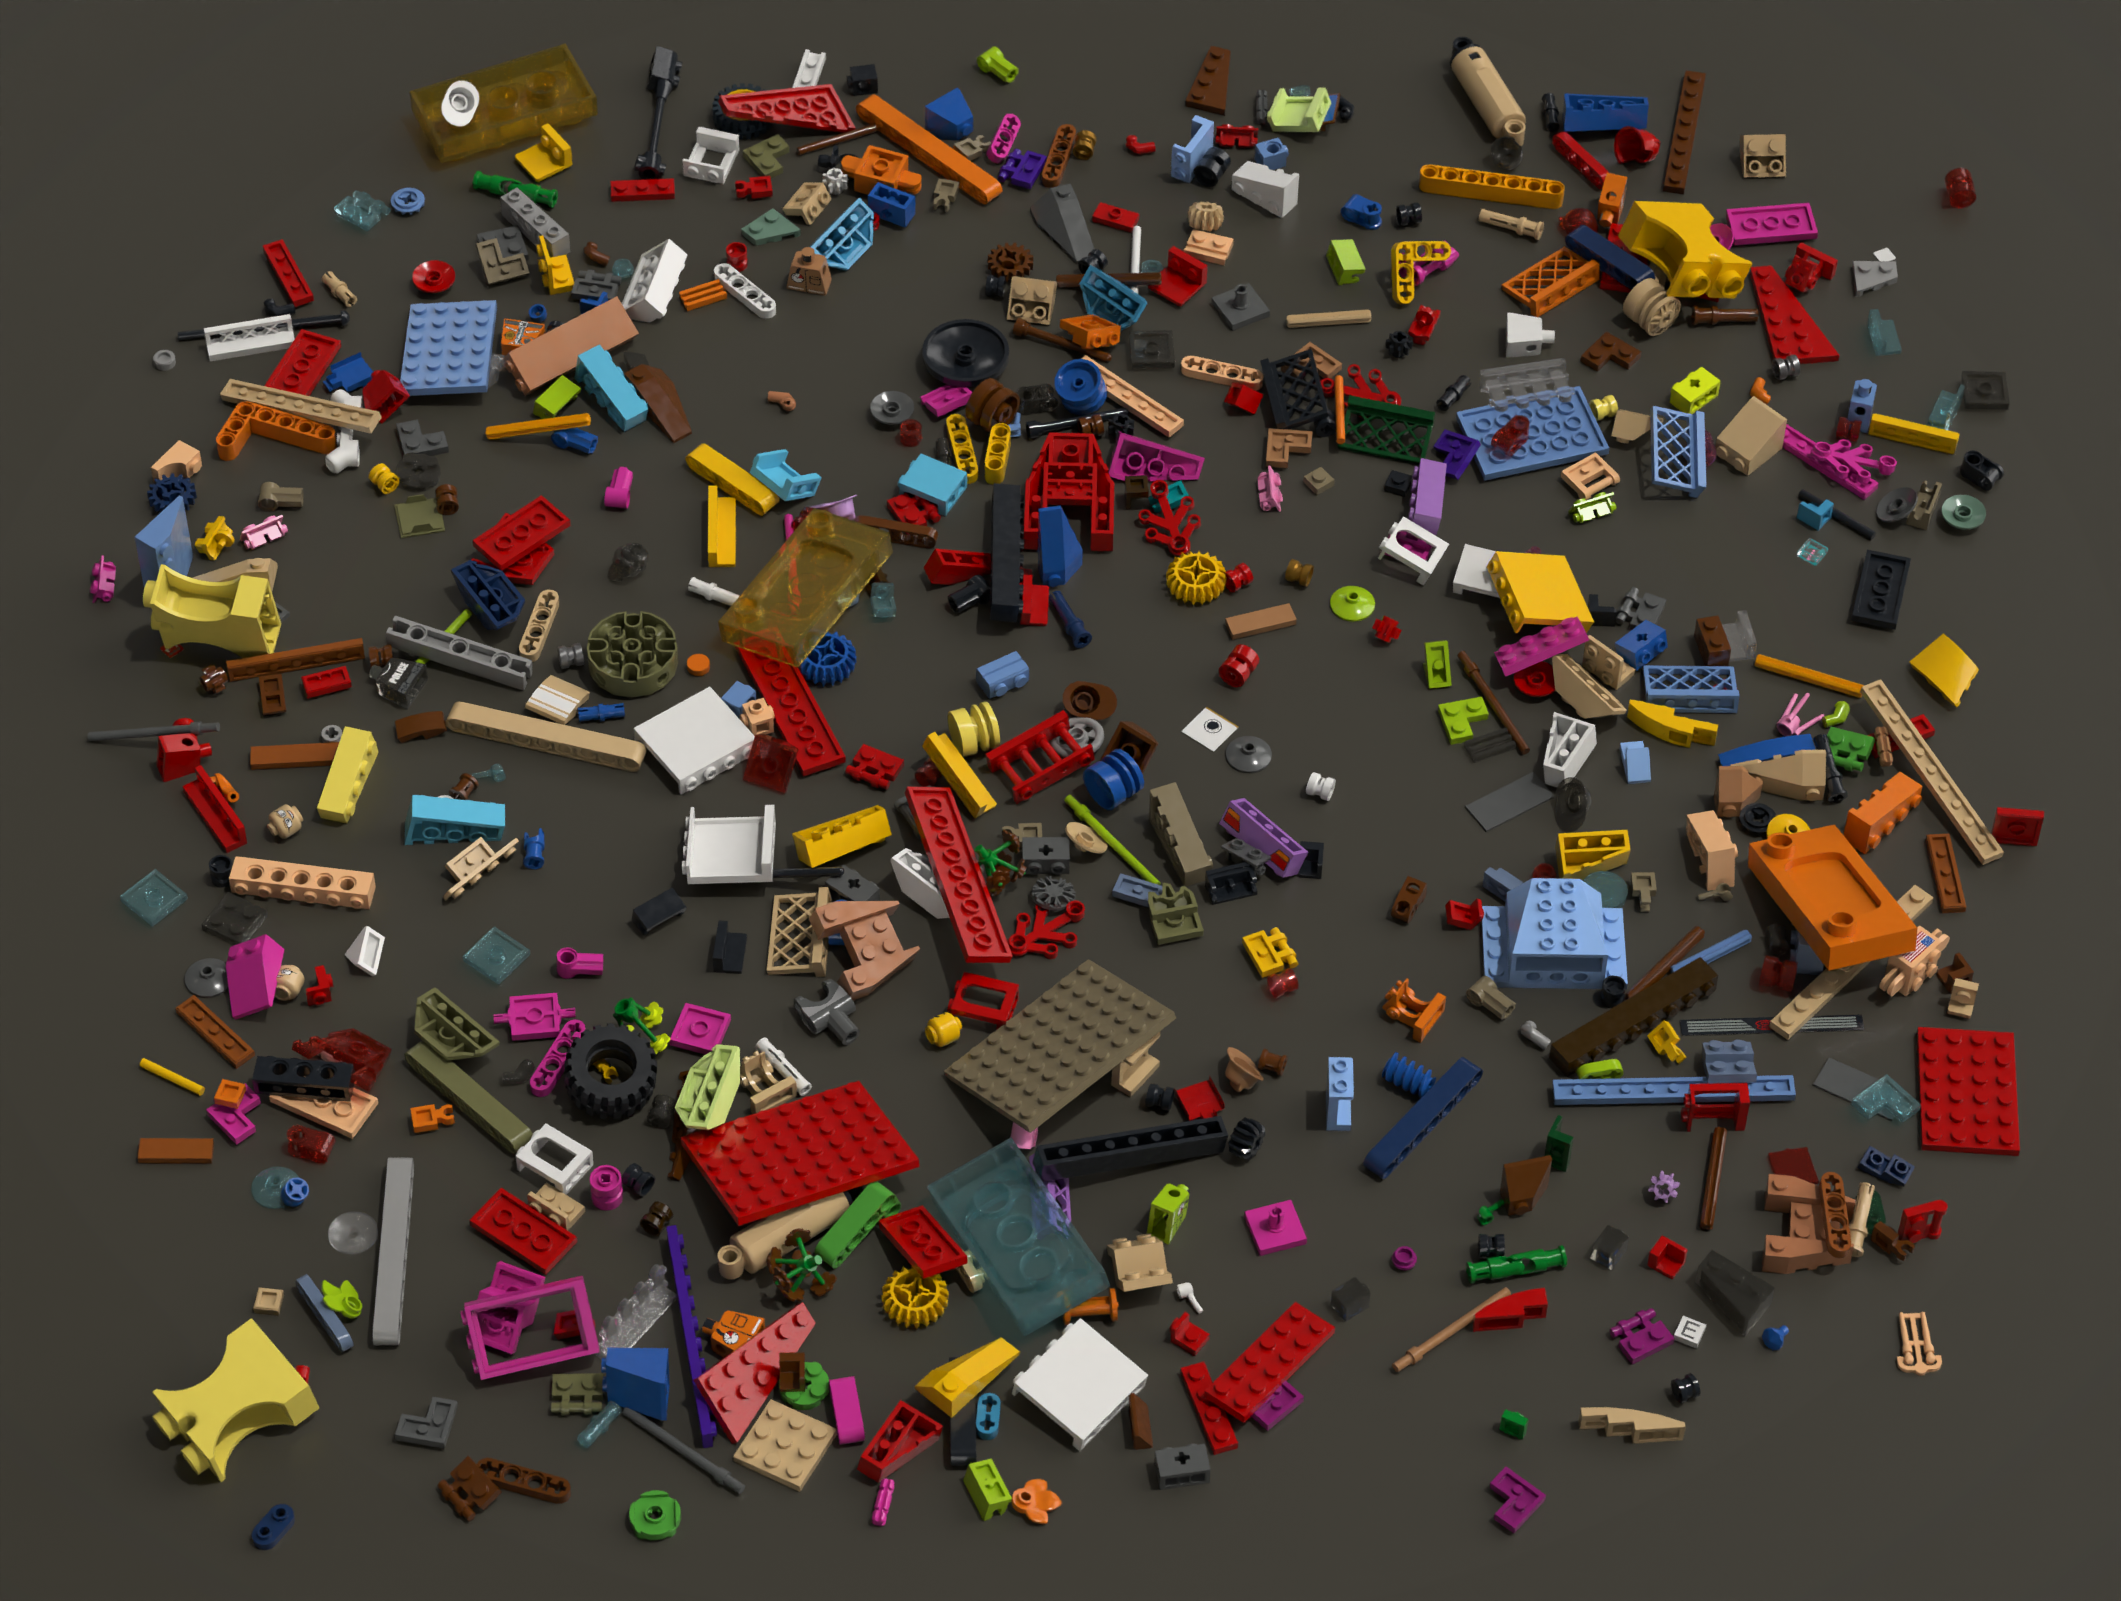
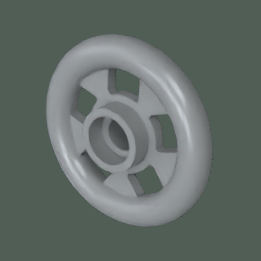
M1073 717L1069 719L1071 729L1068 732L1081 748L1089 745L1087 744L1089 739H1094L1091 745L1095 753L1104 741L1102 726L1091 718ZM1089 727L1092 730L1087 733L1084 728ZM1060 736L1050 741L1051 746L1059 756L1066 758L1073 754L1067 744L1060 745L1059 740H1062Z

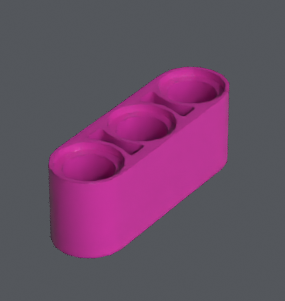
M854 1376L829 1380L839 1444L865 1441Z

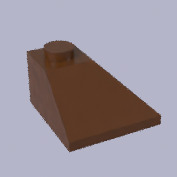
M1120 721L1102 758L1109 755L1115 749H1121L1134 759L1143 774L1159 743L1150 732L1135 723Z
M1551 1155L1503 1164L1500 1194L1505 1202L1504 1206L1508 1216L1522 1215L1533 1210L1548 1187L1552 1163Z

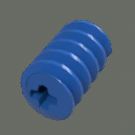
M1395 1052L1387 1061L1382 1077H1385L1387 1082L1394 1081V1085L1397 1087L1402 1085L1403 1090H1410L1413 1095L1419 1093L1421 1099L1435 1084L1436 1077H1431V1069L1424 1074L1423 1065L1414 1069L1415 1061H1411L1409 1065H1406V1056L1398 1061L1399 1053Z

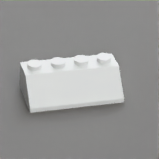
M670 239L643 253L640 257L622 301L624 309L632 320L650 323L657 318L661 319L667 312L666 307L673 297L672 292L679 282L678 277L685 267L684 262L687 254Z

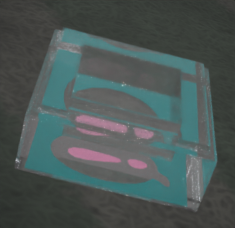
M1809 538L1798 550L1797 556L1816 566L1828 553V547Z

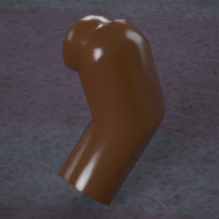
M588 242L584 247L585 255L594 262L606 267L610 257L597 251L598 246L596 243Z

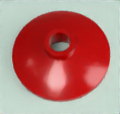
M439 260L420 264L412 275L414 285L419 290L427 293H438L447 290L453 285L456 277L453 267Z
M1544 661L1531 665L1514 673V683L1526 695L1533 697L1547 696L1555 691L1553 666Z

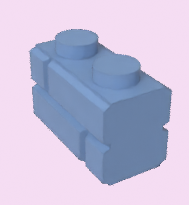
M1017 651L977 668L976 681L989 699L995 696H1003L1008 690L1014 687L1020 688L1029 681V667Z

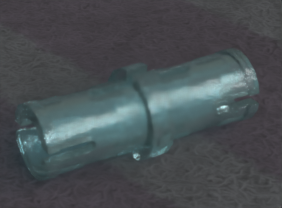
M609 1401L598 1415H594L590 1419L591 1423L577 1436L578 1441L583 1446L589 1448L601 1433L608 1431L611 1422L621 1414L622 1411L619 1405Z

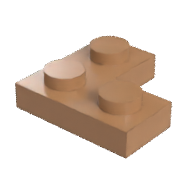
M1311 342L1295 353L1312 349L1319 376L1324 379H1331L1342 370L1341 362ZM1310 359L1301 360L1299 365L1305 367ZM1282 366L1281 371L1285 373L1289 366ZM1294 369L1290 376L1297 378L1301 371Z
M1269 428L1266 467L1270 465L1271 467L1288 468L1289 452L1311 453L1312 431Z

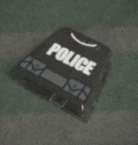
M391 658L384 668L373 665L369 672V677L376 680L378 694L407 710L428 680L426 664L398 658Z

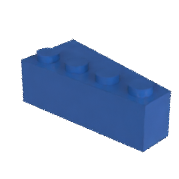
M1564 94L1562 114L1564 132L1616 130L1626 126L1640 130L1641 128H1647L1648 97Z

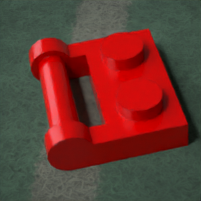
M1936 1200L1903 1209L1898 1229V1240H1908L1916 1243L1927 1237L1933 1240L1938 1239L1941 1236L1942 1228L1940 1226L1943 1215L1947 1212V1203L1943 1200ZM1933 1214L1931 1224L1927 1225L1929 1215Z

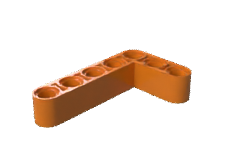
M248 401L241 402L235 407L216 437L218 455L224 461L235 459L252 433L322 454H329L337 448L335 430L332 426Z

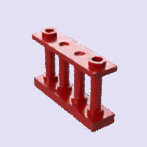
M1064 710L986 753L987 765L991 772L994 773L1002 769L1014 784L1012 790L1016 804L1023 800H1028L1035 793L1079 768L1088 766L1095 760L1093 746L1089 744L1081 748L1068 732L1070 730L1069 717ZM1058 736L1064 740L1073 752V754L1064 759L1058 755L1049 743V741ZM1038 747H1041L1054 763L1044 770L1040 768L1029 754V752ZM1019 758H1022L1034 774V776L1025 781H1022L1010 765V763Z

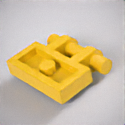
M1278 927L1270 930L1271 936L1269 937L1264 930L1242 937V944L1262 978L1283 971V962L1288 963L1290 968H1295L1299 964L1296 960L1297 955L1295 951L1288 946L1285 934L1281 933ZM1274 946L1279 947L1280 952H1276Z

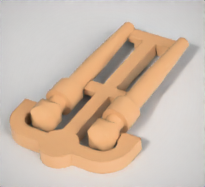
M1900 1312L1899 1320L1904 1357L1899 1356L1896 1358L1898 1368L1903 1372L1915 1373L1919 1376L1925 1375L1926 1372L1938 1371L1941 1368L1942 1358L1941 1355H1934V1347L1931 1344L1925 1312L1904 1314ZM1905 1319L1910 1321L1913 1341H1909ZM1921 1319L1924 1340H1919L1916 1326V1320ZM1912 1346H1914L1915 1357H1916V1364H1915V1366H1906V1365H1912L1913 1362H1914V1358H1913V1355H1912V1354H1913V1352H1912ZM1920 1346L1924 1348L1926 1364L1922 1362Z

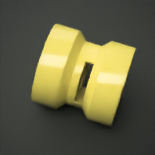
M1613 395L1604 396L1602 400L1594 399L1589 402L1596 421L1603 420L1605 416H1616L1618 405Z

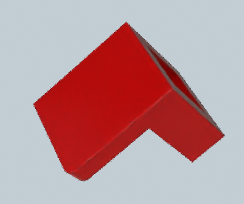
M1232 382L1224 402L1255 414L1263 394L1243 384Z
M1662 1235L1649 1252L1647 1266L1670 1279H1674L1686 1262L1688 1250Z

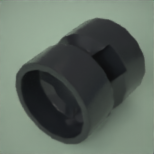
M1211 147L1194 168V176L1202 185L1215 186L1230 166L1231 159L1224 150L1218 147Z

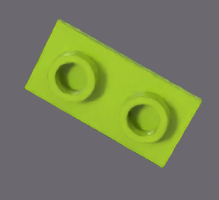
M1602 492L1587 501L1585 498L1579 499L1573 503L1568 514L1574 512L1573 520L1579 523L1595 519L1594 510L1598 518L1612 514L1617 509L1615 502L1610 501L1614 493L1605 494V492Z

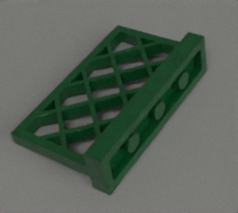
M1349 395L1345 415V437L1354 432L1359 441L1354 444H1338V448L1419 464L1421 458H1426L1432 429L1435 424V412ZM1351 413L1361 415L1364 421L1353 426L1350 422ZM1376 418L1382 419L1385 425L1375 431L1370 422ZM1396 423H1402L1406 430L1396 435L1391 426ZM1367 424L1372 433L1361 438L1357 430ZM1418 427L1428 428L1426 435L1420 439L1413 433V430ZM1389 429L1393 438L1383 443L1378 434ZM1410 433L1415 442L1405 447L1400 438ZM1375 436L1380 445L1374 449L1368 448L1365 442ZM1397 441L1402 449L1396 453L1389 452L1386 446ZM1418 445L1422 451L1421 458L1412 457L1408 450Z

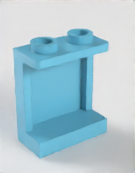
M786 449L759 453L753 459L750 473L784 501L815 495L822 477L817 473L806 475L797 473L785 463L788 455Z
M920 454L916 460L911 462L907 473L900 477L898 481L899 495L909 492L938 504V513L946 516L967 488V472Z

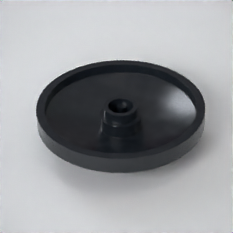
M973 319L953 320L939 325L928 334L922 348L923 363L927 371L943 383L957 387H975L989 378L996 379L1003 373L1009 361V345L1005 336L988 323Z

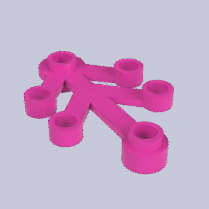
M1841 439L1832 445L1826 442H1817L1811 449V454L1816 460L1826 461L1835 469L1834 474L1837 478H1847L1850 468L1857 474L1856 480L1863 484L1869 482L1871 473L1864 470L1860 465L1877 468L1883 475H1891L1897 465L1896 459L1891 456H1882L1879 461L1867 459L1871 457L1873 451L1870 445L1862 444L1860 447L1850 450L1851 442L1845 439ZM1837 460L1842 461L1847 466L1840 464Z

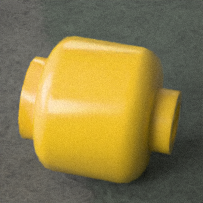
M945 1012L928 1020L925 1034L931 1044L943 1047L959 1039L962 1024L958 1017Z

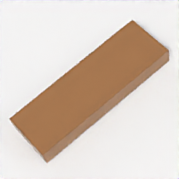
M1289 603L1225 618V624L1232 640L1293 626L1297 622Z

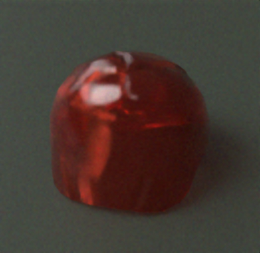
M1576 208L1569 211L1565 216H1559V227L1562 230H1566L1567 235L1580 225H1585L1596 233L1598 232L1596 218L1588 209Z

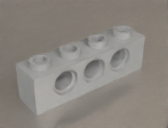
M515 188L500 197L502 216L513 226L518 225L520 232L535 246L540 244L539 236L543 235L549 257L570 253L569 234L522 191Z

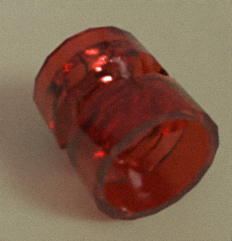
M1965 168L1949 171L1945 176V184L1950 204L1956 208H1965L1972 205L1977 197L1971 172Z
M1766 955L1759 985L1770 988L1777 985L1779 990L1792 992L1798 962L1790 960L1780 962L1779 958Z

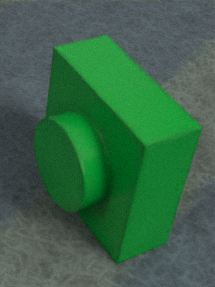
M1505 1409L1501 1416L1500 1431L1523 1440L1527 1432L1529 1419L1518 1412H1511Z

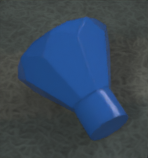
M1782 1325L1780 1328L1770 1327L1765 1329L1762 1334L1765 1345L1771 1350H1780L1784 1343V1337L1789 1333V1329L1785 1325Z

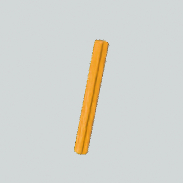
M588 413L510 423L489 426L486 428L485 433L487 439L491 440L589 426L591 418Z
M1758 654L1755 659V667L1858 698L1862 697L1860 693L1861 687L1864 686L1862 684Z

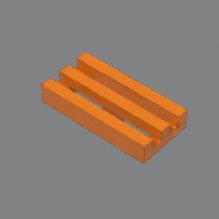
M719 279L680 291L679 297L686 310L690 311L727 299V293L724 291V287L720 285Z

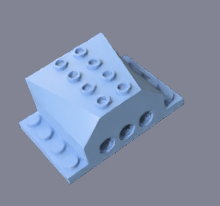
M1532 878L1507 892L1505 906H1482L1484 910V917L1481 921L1484 976L1490 977L1496 983L1497 988L1602 989L1604 979L1614 975L1625 980L1627 990L1623 908H1602L1601 893L1581 879Z

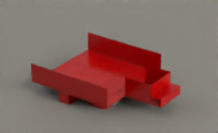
M1210 1075L1209 1080L1179 1090L1175 1089L1174 1093L1179 1101V1106L1181 1109L1183 1108L1189 1121L1199 1117L1201 1119L1217 1117L1216 1112L1225 1109V1103Z

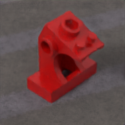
M1801 242L1797 246L1792 265L1786 270L1785 284L1802 292L1809 289L1812 290L1821 276L1829 280L1835 276L1838 260ZM1810 258L1818 260L1819 264L1811 261Z

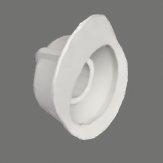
M456 81L448 88L441 105V111L445 120L451 125L457 127L465 126L473 118L479 103V94L475 86L467 81Z

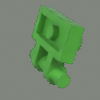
M1830 727L1827 735L1835 765L1844 767L1845 770L1851 772L1853 770L1862 771L1864 763L1859 762L1858 759L1868 760L1875 743L1874 737ZM1839 754H1842V755H1846V756H1849V757L1843 758V757H1839L1838 755H1839Z

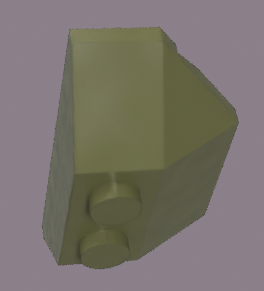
M434 987L417 998L414 1033L445 1060L481 1057L499 1046L500 1042L437 988Z

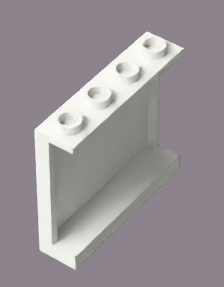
M711 687L702 690L634 728L635 741L644 744L676 780L681 795L695 789L703 782L713 779L716 775L733 768L736 764L751 758L757 753V738Z
M765 805V813L761 817L695 818L694 807H691L690 817H686V831L684 833L685 845L687 846H683V857L686 861H682V874L687 875V883L772 882L776 830L775 806Z
M1080 1318L1075 1324L1070 1323L1062 1332L1063 1336L1058 1340L1053 1339L1047 1346L1046 1352L1042 1356L1037 1355L1031 1361L1030 1368L1025 1373L1021 1371L1014 1378L1012 1391L1014 1396L1018 1392L1022 1393L1074 1437L1072 1445L1079 1451L1128 1404L1130 1393L1137 1395L1145 1387L1148 1378L1147 1373Z

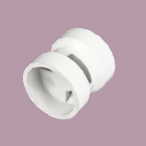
M1313 772L1306 787V794L1311 796L1319 795L1321 799L1329 801L1333 794L1336 780L1330 777L1323 778L1320 774Z

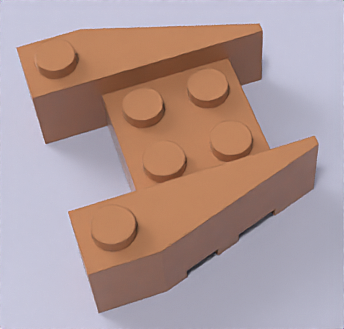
M836 901L815 908L809 918L818 940L840 933L855 968L843 971L837 983L848 993L852 1000L868 996L898 970L910 963L920 950L919 946L904 951L888 916L895 913L899 906V901Z
M1769 1174L1765 1190V1211L1789 1213L1788 1237L1766 1235L1763 1248L1762 1272L1790 1274L1795 1273L1798 1269L1807 1268L1808 1270H1813L1821 1265L1832 1264L1837 1266L1850 1263L1854 1249L1853 1243H1851L1848 1255L1844 1258H1835L1827 1250L1819 1186L1794 1176ZM1845 1196L1848 1219H1852L1855 1199ZM1836 1201L1827 1202L1831 1208L1836 1209L1840 1207ZM1830 1222L1833 1228L1840 1229L1839 1222ZM1839 1237L1837 1238L1836 1244L1839 1246V1248H1843L1840 1246Z

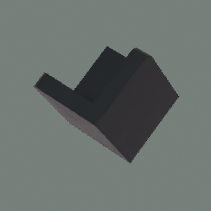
M1589 594L1587 607L1594 620L1592 626L1615 627L1616 609L1614 607L1599 606L1598 594Z
M1301 841L1300 845L1308 851V854L1298 872V877L1321 879L1324 843Z

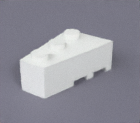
M1554 712L1549 743L1547 744L1543 764L1545 784L1563 790L1568 788L1597 744L1594 724Z

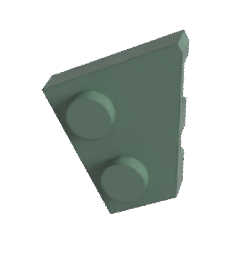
M773 208L741 229L742 236L755 246L763 245L767 242L781 241L782 237L793 234L794 238L801 235L800 229Z

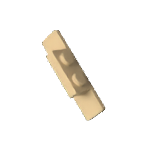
M480 837L445 865V868L458 883L443 896L445 901L451 896L455 899L465 891L463 887L468 883L471 886L482 878L481 873L484 870L488 872L493 870L499 864L497 860L502 856L506 859L516 851L515 846L519 840L517 838L513 839L495 854L484 839Z

